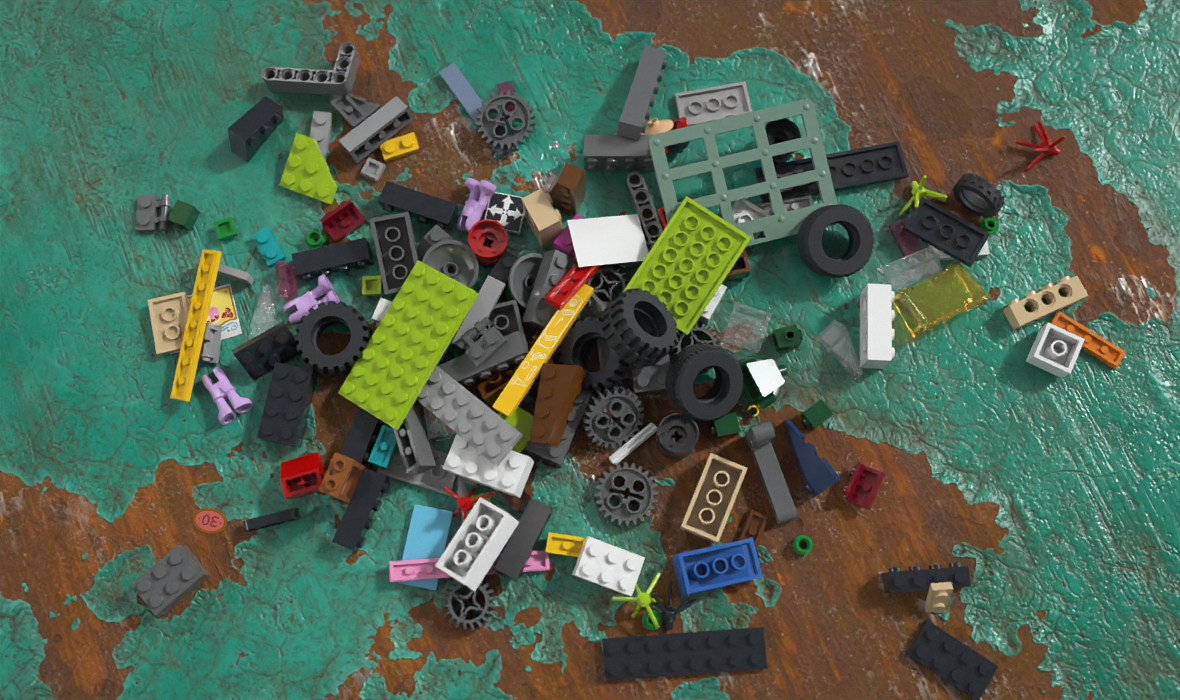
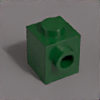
M177 200L174 207L169 211L168 220L176 230L191 232L200 212L194 206Z
M797 325L775 329L772 332L776 352L800 346L803 335L801 330H798Z
M820 399L800 415L801 423L806 429L810 428L813 431L829 419L833 413Z
M736 412L726 414L716 420L714 419L711 421L712 424H709L712 436L715 435L716 439L737 435L741 432Z

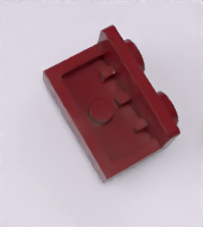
M351 199L341 202L338 208L332 212H327L320 220L336 243L367 222Z
M858 462L857 466H854L851 471L852 478L849 484H846L844 487V498L851 504L870 510L885 474L865 466L862 462Z

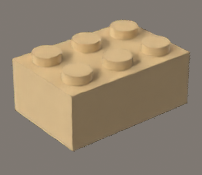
M541 188L523 197L521 200L525 218L543 249L554 243L563 231V224L558 209L554 210L552 206L553 201L549 193L545 194Z

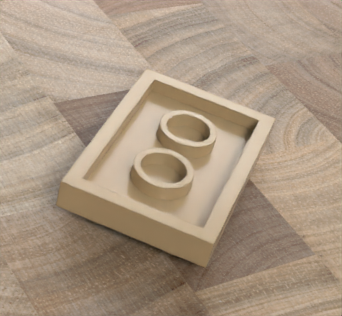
M180 292L148 300L156 354L160 356L180 351L190 308L188 294Z

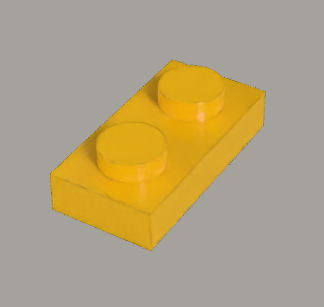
M414 132L385 141L380 145L385 162L420 151Z
M548 532L545 552L579 557L585 538Z

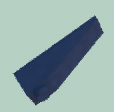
M789 418L785 419L782 424L800 475L805 483L804 488L810 495L813 494L816 497L841 478L825 458L820 459L817 456L816 448L812 444L804 442V435Z

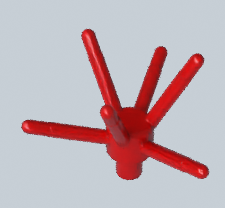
M1038 121L1040 130L1037 125H1033V128L1042 140L1040 145L1021 141L1015 142L1017 145L1034 148V152H1042L1026 168L1027 171L1045 154L1059 155L1060 149L1056 145L1066 138L1062 136L1055 142H1051L1041 121Z
M444 487V490L458 501V508L453 513V517H456L462 510L461 525L466 519V512L473 509V503L477 502L480 497L487 499L496 495L495 492L470 499L476 491L473 488L466 497L460 498L448 487Z

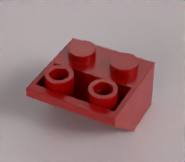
M320 452L281 462L280 481L284 498L294 500L321 492L319 488L325 477Z

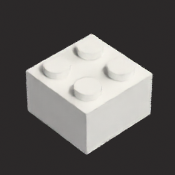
M1047 323L1039 329L1026 362L1063 378L1071 373L1085 339L1051 323Z

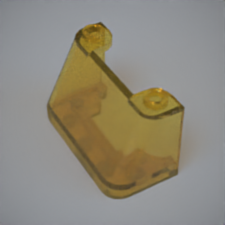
M953 262L945 267L946 270L909 288L904 286L895 291L894 304L913 338L922 335L923 331L932 329L936 325L965 311L967 312L981 306L990 298L983 287L961 263L956 264V262Z

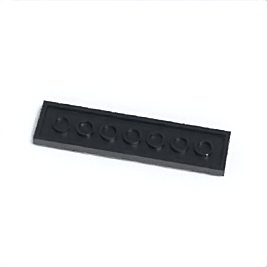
M900 141L826 154L834 191L903 179L909 175ZM811 157L774 164L777 179L814 170ZM762 167L755 168L756 182H765ZM817 181L780 190L782 200L820 194ZM768 193L760 195L762 204L770 202Z
M763 627L602 639L605 680L768 669Z

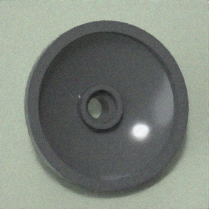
M440 241L428 249L422 260V263L470 288L473 287L478 278L479 264L477 257L469 246L460 241ZM450 267L455 268L452 274L448 273Z
M531 253L521 256L513 263L509 271L508 286L513 299L525 309L543 259L541 254Z

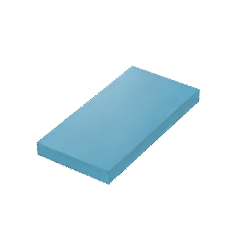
M414 504L402 561L441 558L446 550L454 512ZM439 579L399 581L397 583L437 591Z

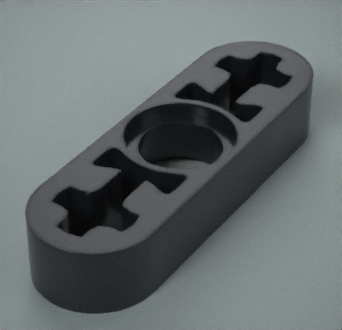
M292 508L243 521L244 532L298 520L301 518L299 508Z

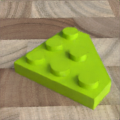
M296 133L279 186L332 204L338 186L331 176L330 169L318 148L319 145L316 139Z

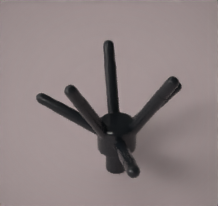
M670 580L668 581L667 607L664 608L656 593H653V597L658 605L650 602L649 605L662 614V620L665 621V629L672 630L677 614L696 603L697 600L693 599L685 604L689 598V594H686L676 608L672 607V581Z

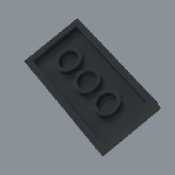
M924 197L920 199L918 208H915L903 228L904 231L968 267L973 265L990 235Z
M925 620L906 652L907 656L974 700H980L999 667L929 620Z

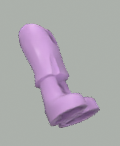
M466 178L465 185L470 190V196L465 201V206L457 222L458 230L469 232L472 226L480 221L482 213L487 208L488 201L494 195L497 188L490 182L484 180L479 182L472 178Z
M323 274L319 276L318 286L310 292L307 291L304 295L291 300L283 307L285 313H290L298 309L297 312L288 318L291 324H295L301 321L300 319L303 315L307 316L309 314L308 310L310 308L317 309V304L323 302L325 305H328V301H335L338 304L340 299L334 292V288L328 278ZM326 294V296H325L324 298H322L321 300H319V301L316 300V298L321 297V296H323V295Z
M217 366L212 369L219 380L217 383L214 384L207 374L201 378L204 386L211 394L213 402L216 403L219 409L218 419L220 423L226 425L234 421L237 416L225 400H230L232 407L238 414L249 411L253 407V403L250 399L240 397L236 393V388L231 385L224 371Z

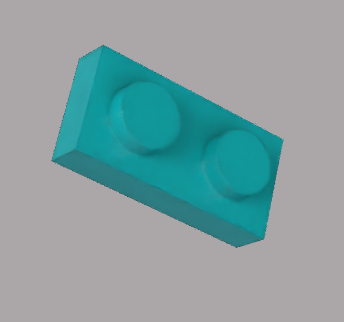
M268 227L251 235L270 268L287 259Z
M382 425L368 462L388 469L397 447L393 428Z

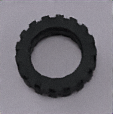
M964 174L952 189L956 201L960 202L961 206L967 208L970 213H975L979 217L993 218L1005 204L1001 191L997 190L994 184H990L988 180L982 179L978 175ZM972 192L978 194V195H979L980 197H982L984 200L978 198V197L975 196Z

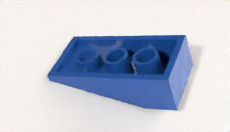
M753 538L672 556L681 596L763 577Z

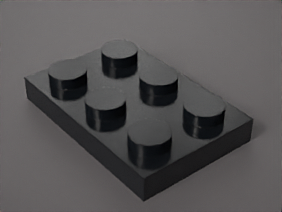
M284 321L232 350L234 356L253 380L273 370L275 362L283 364L299 354L296 349L298 344L295 342V336Z

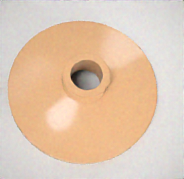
M652 119L648 121L645 134L641 133V135H654L670 131L674 127V123L672 120Z

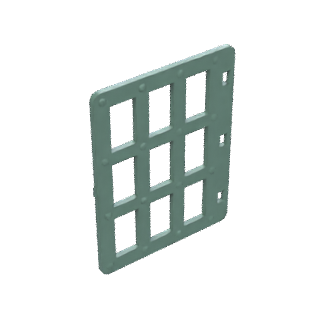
M809 99L735 116L733 114L728 115L726 118L654 134L648 140L667 223H669L682 203L677 202L672 181L711 172L716 194L692 200L705 208L719 205L723 220L752 237L747 246L799 234L798 231L802 222L812 211L823 206L837 205L814 104ZM801 115L806 137L769 145L764 123ZM752 126L756 149L719 157L714 135ZM702 138L707 160L669 169L664 147ZM809 148L814 170L777 179L773 156ZM760 160L765 182L727 190L723 168ZM817 181L822 203L785 212L780 190ZM768 193L773 215L738 224L735 223L731 202ZM763 231L764 237L754 240L753 233Z

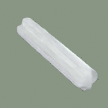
M652 422L649 423L609 457L610 462L613 465H617V463L658 430L656 425Z

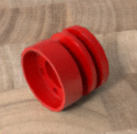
M480 220L469 230L468 245L476 255L480 265H496L505 250H508L507 231L496 220ZM488 243L491 245V248H488L485 244Z

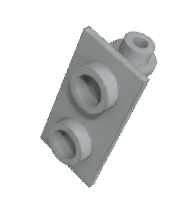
M206 323L199 362L218 363L222 326Z

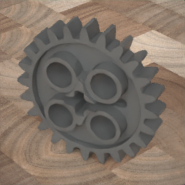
M501 90L500 96L493 93V99L487 96L488 102H481L483 108L477 109L481 115H476V119L479 120V122H476V126L481 127L477 131L479 134H483L482 140L488 139V146L494 143L493 147L496 149L500 145L502 151L505 146H508L509 151H511L512 145L518 149V143L520 142L524 145V138L530 139L528 133H534L530 126L536 125L535 121H532L535 119V114H530L534 111L533 107H528L530 103L529 101L524 102L523 95L518 99L517 92L511 96L510 90L507 91L506 95ZM499 106L504 111L513 135H510L498 109ZM508 106L515 107L512 112L506 111V108ZM492 113L498 114V117L495 119L489 118ZM521 122L522 126L520 128L513 127L514 123ZM499 129L505 130V134L502 136L496 135V132Z
M612 386L611 391L605 388L604 394L598 391V398L591 397L593 403H586L589 410H583L587 416L582 417L585 423L582 426L586 430V435L592 442H595L598 446L602 444L605 448L608 445L614 448L615 443H618L621 447L623 440L628 442L629 436L634 437V431H640L637 425H643L640 418L645 416L641 412L644 410L640 405L642 402L629 389L624 390L621 386L618 390ZM602 408H607L624 427H620Z
M627 462L624 463L622 468L617 463L616 470L610 466L609 474L605 471L603 472L605 479H598L602 485L595 486L596 489L600 490L599 493H595V497L600 498L596 505L602 504L599 512L606 511L604 518L611 516V523L617 519L618 526L622 524V521H625L627 527L630 521L635 526L637 525V519L644 522L643 515L650 517L651 515L648 510H655L651 504L658 503V500L653 498V496L659 494V492L653 491L657 487V484H651L654 477H647L648 470L644 473L641 472L642 466L635 469V463L631 465V468L628 467ZM616 478H623L625 484L623 487H616L613 483ZM636 482L642 483L644 490L636 492L633 489V484ZM614 489L620 492L629 490V494L643 496L644 499L640 500L628 496V499H624L623 494L612 493L609 490ZM611 497H618L620 504L613 507L610 505L609 500ZM636 501L640 508L637 511H631L628 504Z

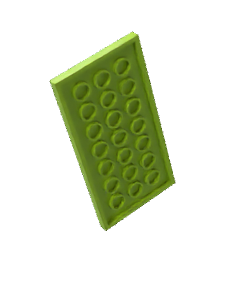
M417 260L370 338L366 349L364 348L363 356L361 359L358 358L338 394L398 430L479 293Z

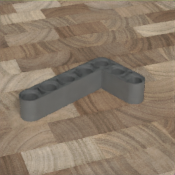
M346 42L339 49L333 70L268 67L262 71L261 76L268 89L274 92L344 96L352 91L360 63V56L355 44Z
M633 171L627 176L626 187L635 212L639 216L647 249L650 252L662 234L663 229L642 174ZM632 180L639 181V184L633 185L630 182ZM642 196L646 200L640 202L636 198ZM649 213L652 217L646 219L642 215ZM656 230L658 234L653 236L649 234V231ZM643 261L628 262L627 264L616 263V268L620 267L622 269L621 272H627L639 268Z
M770 421L752 426L745 433L775 519L778 524L797 519L798 515L771 444L775 439L773 426Z

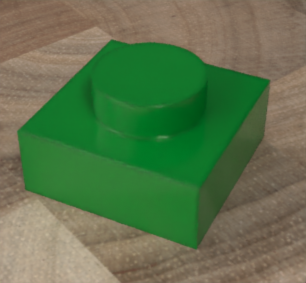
M232 217L213 222L218 240L224 241L238 236Z

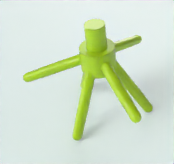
M924 175L920 184L916 181L911 182L910 186L913 196L900 211L899 216L904 214L914 200L915 207L918 208L922 197L926 198L927 196L941 202H946L947 196L926 190L923 185L927 177Z
M661 573L656 574L646 592L642 593L636 584L637 597H612L613 601H632L638 603L631 615L632 618H635L641 607H645L657 629L659 624L649 606L650 602H657L649 594Z

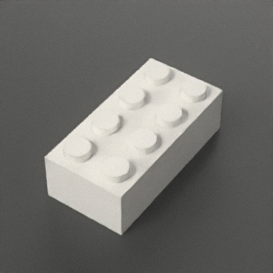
M867 284L860 293V368L883 369L894 359L895 349L892 347V340H894L895 331L892 329V321H894L895 313L891 306V303L894 302V291H891V285Z
M456 434L443 469L456 476L520 498L534 461L529 456L511 450L500 465L496 466L466 440Z
M480 497L435 566L468 588L476 591L519 522L509 513Z

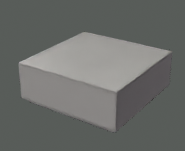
M368 157L360 174L378 182L386 166Z

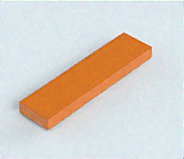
M1057 311L1049 322L1085 339L1081 349L1113 369L1117 368L1126 353L1060 311Z

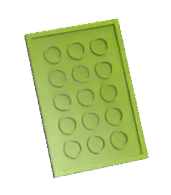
M686 196L624 291L638 288L642 289V291L647 290L651 292V295H656L661 302L667 305L666 308L672 312V317L677 323L676 328L688 336L752 237Z

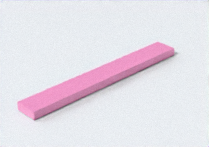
M545 550L533 551L523 572L550 570L549 553L545 552ZM440 558L389 562L390 582L453 577L435 566ZM492 564L486 575L498 574L495 572L496 566Z

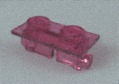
M293 260L285 264L284 261H277L275 265L277 278L282 279V281H277L278 295L284 301H288L298 296Z

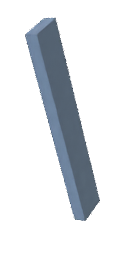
M455 63L441 70L439 74L476 125V122H479L476 119V115H481L477 109L483 108L482 100ZM490 114L489 118H490V119H495V118L492 116V114ZM499 129L496 132L498 136L505 134L503 129ZM500 145L494 149L499 158L510 152L508 146H505L503 151Z

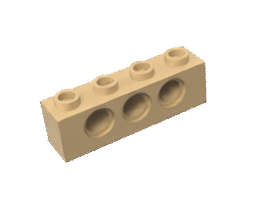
M1066 276L1058 280L1059 284L1053 286L1050 283L1042 287V291L1038 293L1032 291L1024 295L1025 299L1019 301L1016 298L1008 302V307L1003 311L1013 330L1086 298L1088 294L1078 276L1072 278ZM1058 290L1064 293V297L1059 295ZM1041 298L1046 299L1047 305L1042 302ZM1024 305L1028 306L1031 312H1027Z

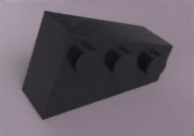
M265 96L228 128L231 152L248 163L275 129L283 122V107Z

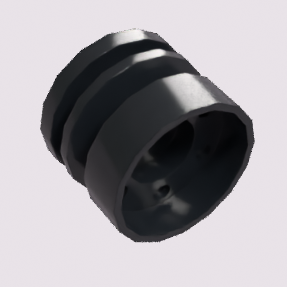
M785 118L768 122L765 126L769 145L801 138L799 128L789 119ZM795 151L773 156V163L778 164L789 161Z
M669 414L663 418L656 432L655 443L658 451L668 459H684L691 454L698 441V425L693 418L686 414ZM674 435H677V438L679 439L678 442H675V439H672Z

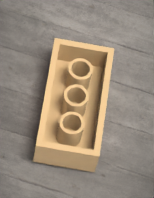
M710 453L680 529L717 544L748 468Z

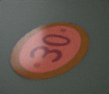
M203 508L193 515V524L203 533L216 534L225 529L227 519L217 509Z

